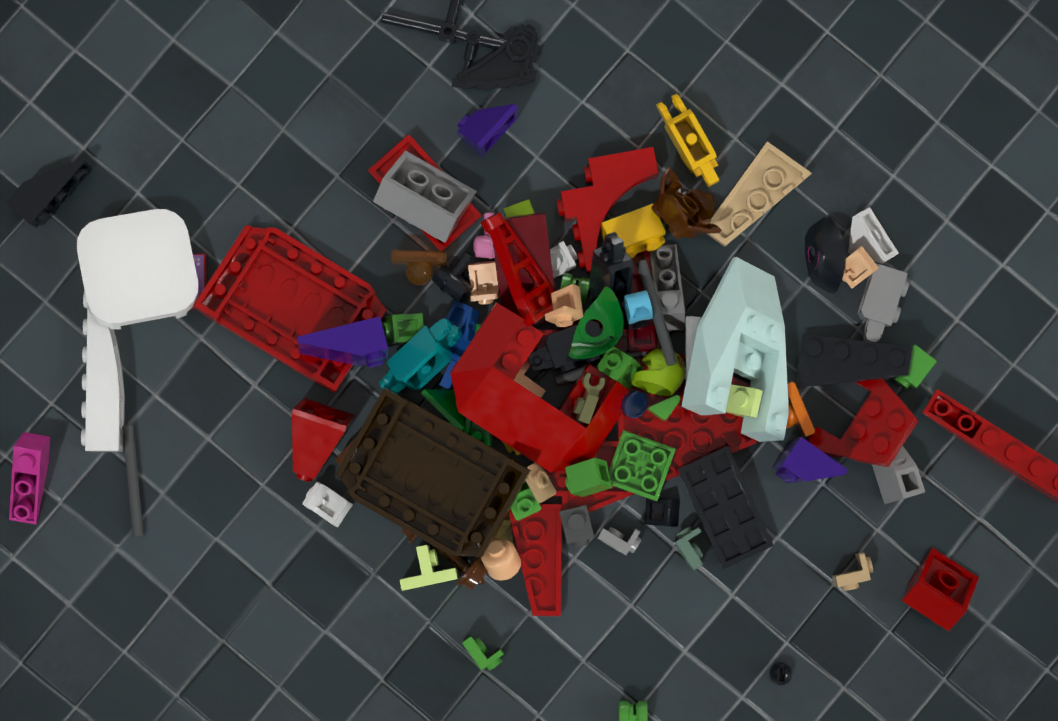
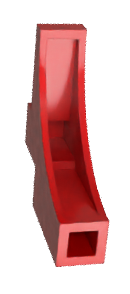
M654 147L589 158L588 166L583 168L586 183H591L592 186L561 191V199L556 200L559 216L564 215L565 222L576 220L577 224L572 225L575 241L580 240L582 251L577 252L580 268L585 267L586 274L591 273L593 250L597 247L602 222L610 209L625 193L635 186L657 178L658 168Z

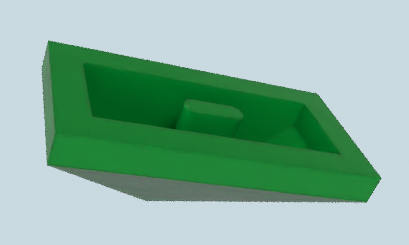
M424 389L421 392L452 425L464 431L465 416L457 411L454 390Z

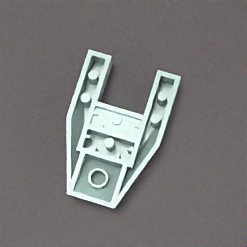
M733 257L697 326L682 407L699 415L726 413L734 372L751 380L750 388L763 391L757 418L744 416L741 434L759 442L784 440L789 415L785 325L775 277L738 257Z

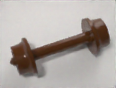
M404 528L401 530L408 537L410 545L418 538ZM431 545L464 573L456 585H463L471 591L477 584H484L483 576L488 571L482 563L481 557L471 566L461 556H451Z

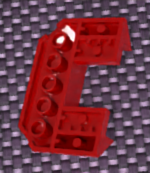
M495 303L450 372L457 411L550 473L565 470V467L592 459L623 412L622 401L630 391L618 381L611 379L592 365L587 364L559 409L553 407L514 381L544 333L532 325L527 326L522 317ZM586 372L591 374L589 378L591 386L597 385L600 377L605 379V384L598 394L599 398L590 424L576 420V413H573L577 398L583 397V394L586 392L582 384V378Z

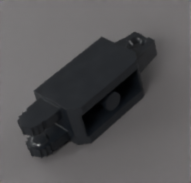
M615 232L605 235L603 246L593 250L588 290L593 297L592 303L598 298L604 287H609L614 292L620 306L621 302H624V295L631 294L634 264L632 258L626 253L623 240Z
M590 320L586 323L585 331L589 336L597 337L602 333L603 328L600 329L597 322ZM576 325L549 335L544 344L545 346L531 353L528 357V362L533 372L553 368L554 371L560 369L564 373L577 368V362L586 359L589 364L602 359L603 355L585 359H574L568 356L577 328Z

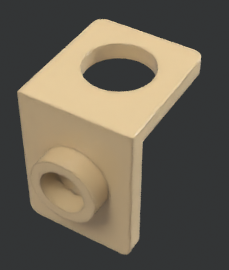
M537 463L529 465L527 468L531 472L526 482L537 502L542 503L555 495L556 490L543 467Z

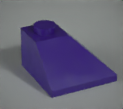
M515 104L477 110L471 116L466 114L457 125L459 127L457 131L458 136L483 157L519 118V108Z

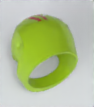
M654 349L642 359L649 369L634 373L632 384L638 389L651 394L672 396L685 378V363L681 356L674 351L677 364L667 366L662 349Z

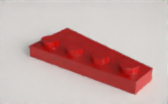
M540 504V511L519 521L515 519L510 508L508 513L518 554L521 559V567L533 616H561L562 521L559 512L562 511V504Z

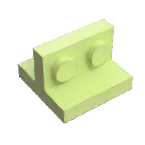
M430 544L418 546L416 550L421 574L400 579L402 591L455 580L459 578L458 569L453 567L435 571L434 566L439 565L436 549H431Z

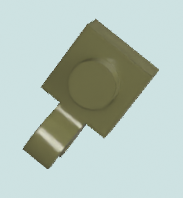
M586 372L582 378V384L586 392L583 394V397L577 398L573 413H576V420L590 424L599 398L598 394L605 384V379L600 377L597 385L591 386L589 384L591 374Z

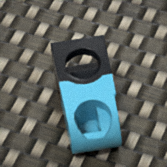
M647 290L624 295V302H621V308L628 331L652 326L653 311Z

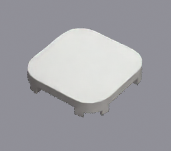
M153 209L107 217L90 222L81 230L77 238V253L86 301L92 318H95L100 324L108 326L110 329H121L123 325L176 316V319L186 316V313L193 307L199 297L198 278L187 227L184 220L176 213L167 209Z

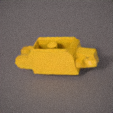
M676 93L671 96L672 103L680 115L672 118L668 108L662 102L656 104L657 109L665 122L664 128L690 174H694L696 178L701 175L707 186L710 187L719 181L713 169L718 166L716 153L694 113L690 109H686L680 96Z

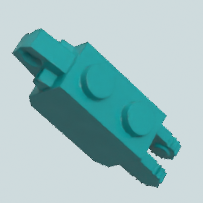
M441 318L431 328L425 325L387 361L390 370L379 382L381 388H387L395 393L400 392L406 386L412 390H420L451 361L452 352L450 348L461 338L462 329L456 325L452 326V322L445 318Z

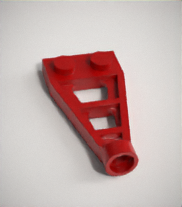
M498 212L480 223L485 232L491 236L518 313L524 319L526 325L530 326L553 310L551 293L554 290L507 221L505 222L501 212ZM507 244L519 259V261L515 264L513 263ZM521 268L527 271L534 282V288L528 292L523 289L518 275V271Z

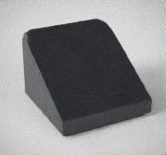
M646 498L644 525L677 527L680 500L658 498V501Z

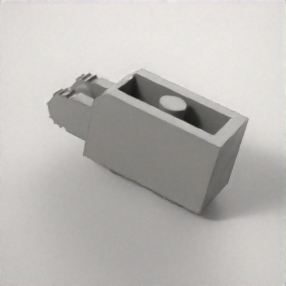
M878 263L876 265L879 268L868 277L857 311L860 320L866 321L862 341L876 343L880 340L884 328L890 327L892 322L897 323L901 308L897 306L900 297H905L909 287V281H906L908 273Z

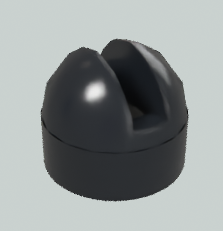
M775 663L769 670V677L775 684L785 685L792 678V670L785 663ZM780 667H784L783 681H779Z

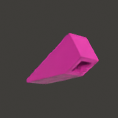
M23 432L13 447L9 520L37 524L49 463L51 439L49 436Z

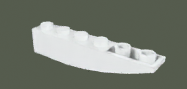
M84 291L83 304L84 308H87V319L83 320V334L87 335V346H84L82 350V359L86 363V374L82 376V389L86 390V401L82 402L81 413L82 418H86V426L81 431V444L85 446V451L124 452L122 426H124L125 395L118 344L114 329H110V327L100 324L95 318H92Z

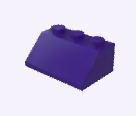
M802 437L791 440L773 465V468L777 470L775 475L788 484L845 475L848 469Z

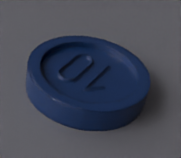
M637 390L630 391L622 401L623 413L633 419L641 417L648 406L646 395Z

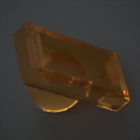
M393 250L391 252L392 264L407 265L405 271L407 279L412 284L424 285L432 278L433 270L431 265H448V256L446 252Z

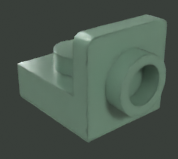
M688 526L676 534L679 539L674 541V544L690 569L695 570L703 565L700 560L703 554L695 542L690 545L688 540L702 531L699 527L692 529L691 526Z

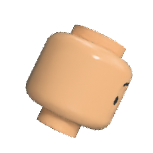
M498 539L492 541L484 556L481 557L489 576L495 580H508L518 573L521 567L519 554L514 544L509 540Z

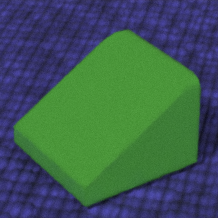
M675 395L648 407L646 410L660 420L665 421L681 400L680 396Z

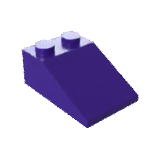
M380 316L297 337L300 354L356 366L367 365L368 368L379 367L384 364L383 361L388 360V345Z

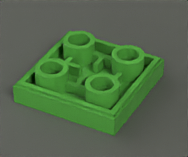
M623 430L609 468L612 486L658 501L676 449Z

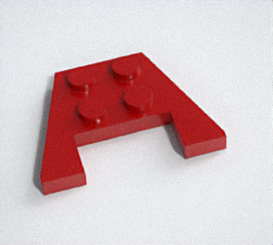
M883 379L854 382L870 391L871 394L843 437L838 439L817 426L815 433L810 436L808 442L832 457H844L858 462L889 467L919 420Z

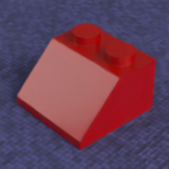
M932 547L908 583L901 601L949 631L966 613L979 577Z

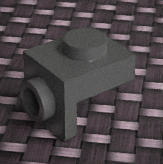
M584 505L560 511L567 544L573 543L574 548L589 545V539L594 538L587 506Z

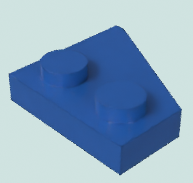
M457 300L453 302L445 317L446 320L452 322V326L456 325L462 329L461 338L450 348L452 352L451 360L455 362L459 360L474 337L479 311Z

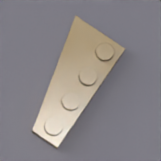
M766 142L711 218L710 224H716L722 231L707 235L722 246H727L812 173L772 144Z

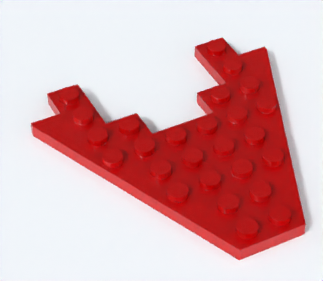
M580 319L574 321L572 325L564 327V329L578 325ZM592 319V321H595L599 324L600 329L603 328V325L599 320ZM625 329L623 330L624 336L614 345L615 348L622 352L629 350L628 332ZM539 330L544 334L536 345V351L545 346L544 344L549 335L562 330ZM678 353L685 363V356ZM645 356L635 359L643 367L641 371L649 369L642 361ZM732 377L731 385L750 387V384ZM684 378L683 383L676 392L668 397L642 391L632 384L629 391L637 390L644 393L648 399L647 408L675 395L680 396L681 400L665 421L660 420L647 410L641 417L635 419L626 416L622 412L618 419V441H604L593 458L607 461L609 470L622 431L624 430L676 449L665 481L679 476L677 467L727 444L731 453L756 444L757 440L741 434L744 417L727 412L724 414L699 415L682 407L686 386V378ZM544 469L556 490V494L553 496H562V511L586 505L588 513L634 494L612 486L610 489L585 497L572 495L565 483L566 470L550 473Z

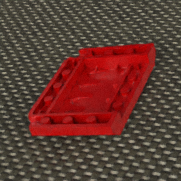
M249 225L244 227L193 305L195 309L207 318L334 393L337 392L353 365L300 354L297 337L379 316L382 321L387 313L386 308L381 304L372 286L277 228H254Z

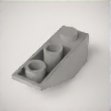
M677 244L662 245L654 251H649L651 277L668 332L684 331L685 307Z
M903 446L889 467L872 464L884 505L925 493L918 467Z

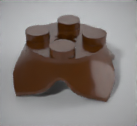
M668 167L661 177L659 195L651 207L653 212L658 217L663 218L669 225L670 233L677 239H681L683 236L693 239L702 234L720 233L722 230L719 226L710 224L715 211L714 196L696 189L682 192L680 189L682 184H680L677 175L673 172L672 168Z

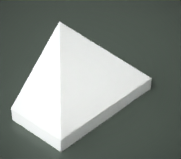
M869 207L852 217L848 253L852 254L862 246L873 261L882 264L899 253Z

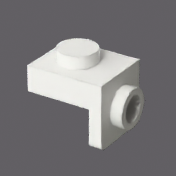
M316 482L309 489L302 503L305 507L314 511L336 527L340 525L353 505L320 482Z

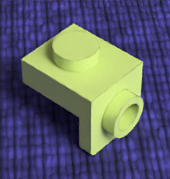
M731 385L726 412L740 417L757 418L763 391L756 388Z

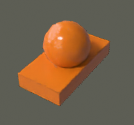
M795 382L788 383L789 415L786 428H791L797 424L803 438L815 433V429Z

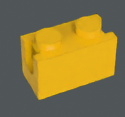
M653 204L602 222L601 225L603 240L605 235L615 232L623 240L626 253L631 258L644 250L654 251L665 243L663 235L666 234L660 218L651 208Z

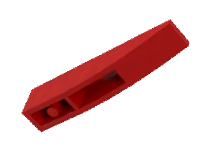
M936 389L922 411L925 416L995 464L1058 503L1057 464Z

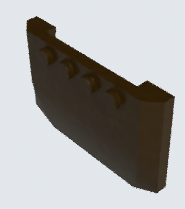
M383 388L336 474L349 490L348 492L353 500L451 556L483 557L531 470L403 396Z

